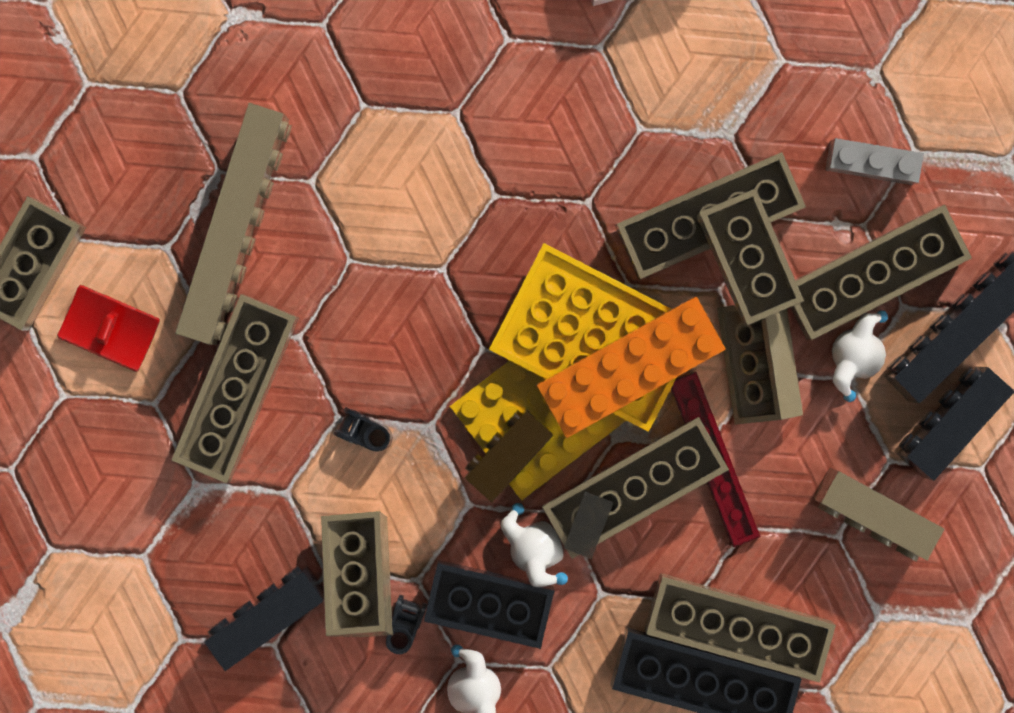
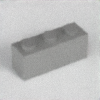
M835 138L830 141L825 170L914 185L919 183L924 153Z

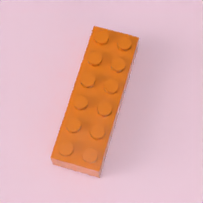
M697 296L536 385L565 437L568 438L721 353L726 348Z

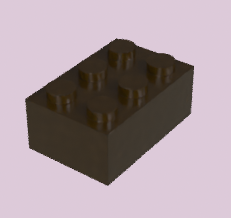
M527 409L523 413L517 410L506 422L509 428L504 434L501 435L497 432L485 446L489 450L482 457L476 454L465 466V469L468 471L465 479L491 503L554 436Z

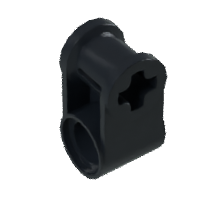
M348 407L344 408L345 416L339 429L333 433L343 440L358 444L375 452L389 448L393 440L392 432L387 426L369 419L368 416ZM376 429L383 431L386 436L385 443L380 447L375 446L371 441V434Z
M399 594L392 615L393 634L397 632L404 633L408 638V643L406 646L398 648L392 644V635H387L386 645L390 652L401 655L410 650L417 629L420 628L427 603L423 602L420 605L404 599V596ZM403 609L408 610V611H411V612H414V613H416V614H412V613L403 611Z

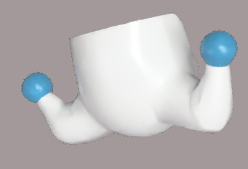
M880 310L877 313L863 314L852 329L841 333L833 343L832 356L837 366L833 376V383L844 395L843 398L847 402H853L856 399V392L850 389L852 379L854 377L866 379L874 376L880 371L885 362V346L880 339L873 335V328L876 323H885L888 320L886 311Z
M521 503L513 504L512 511L501 521V529L511 544L510 552L513 562L518 568L526 572L533 587H545L553 584L565 585L568 581V576L564 572H560L557 575L546 573L547 568L559 563L563 559V548L556 531L546 521H540L524 528L519 526L516 520L518 515L524 513V506Z
M459 644L453 645L451 648L452 655L454 657H462L466 667L455 671L449 679L447 692L451 705L462 713H496L495 705L500 699L501 684L498 676L491 669L486 668L485 660L481 653L464 649Z

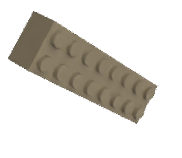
M252 103L248 104L175 334L209 345H217L218 341L222 340L228 323H225L227 313L233 312L238 295L234 294L237 283L242 284L247 267L243 266L246 255L251 256L256 241L255 238H252L255 226L260 227L265 213V210L261 209L264 198L269 199L274 182L270 180L273 170L278 171L283 154L279 150L282 141L287 142L291 133L292 125H289V119L283 113Z

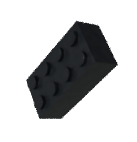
M976 366L974 369L969 367L958 379L961 383L954 391L949 389L939 399L938 402L941 405L934 413L929 411L918 423L921 426L914 435L909 433L900 442L899 447L901 449L897 455L923 478L935 481L1013 395L1014 390L989 367Z
M438 560L424 622L541 649L555 590L553 586L533 587L528 580Z
M299 566L295 567L284 575L281 579L283 584L279 587L273 583L259 593L257 596L259 601L255 604H252L249 600L235 610L232 614L234 619L228 621L225 617L207 631L210 636L204 643L224 671L231 668L324 601V588L308 566L302 570Z

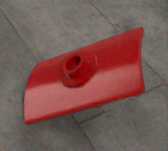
M79 285L57 337L106 360L138 372L153 341L160 319L84 285Z

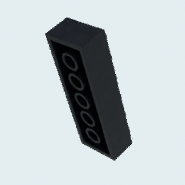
M1013 251L1009 254L1006 252L993 263L996 268L987 275L983 273L972 284L974 289L966 296L964 294L960 295L950 305L953 310L945 316L940 315L929 326L932 330L924 337L918 336L908 346L911 351L902 358L898 356L888 365L887 369L889 372L884 377L908 402L920 404L1014 312Z
M626 627L611 680V687L616 691L697 713H793L802 679L787 673L650 636L643 631Z

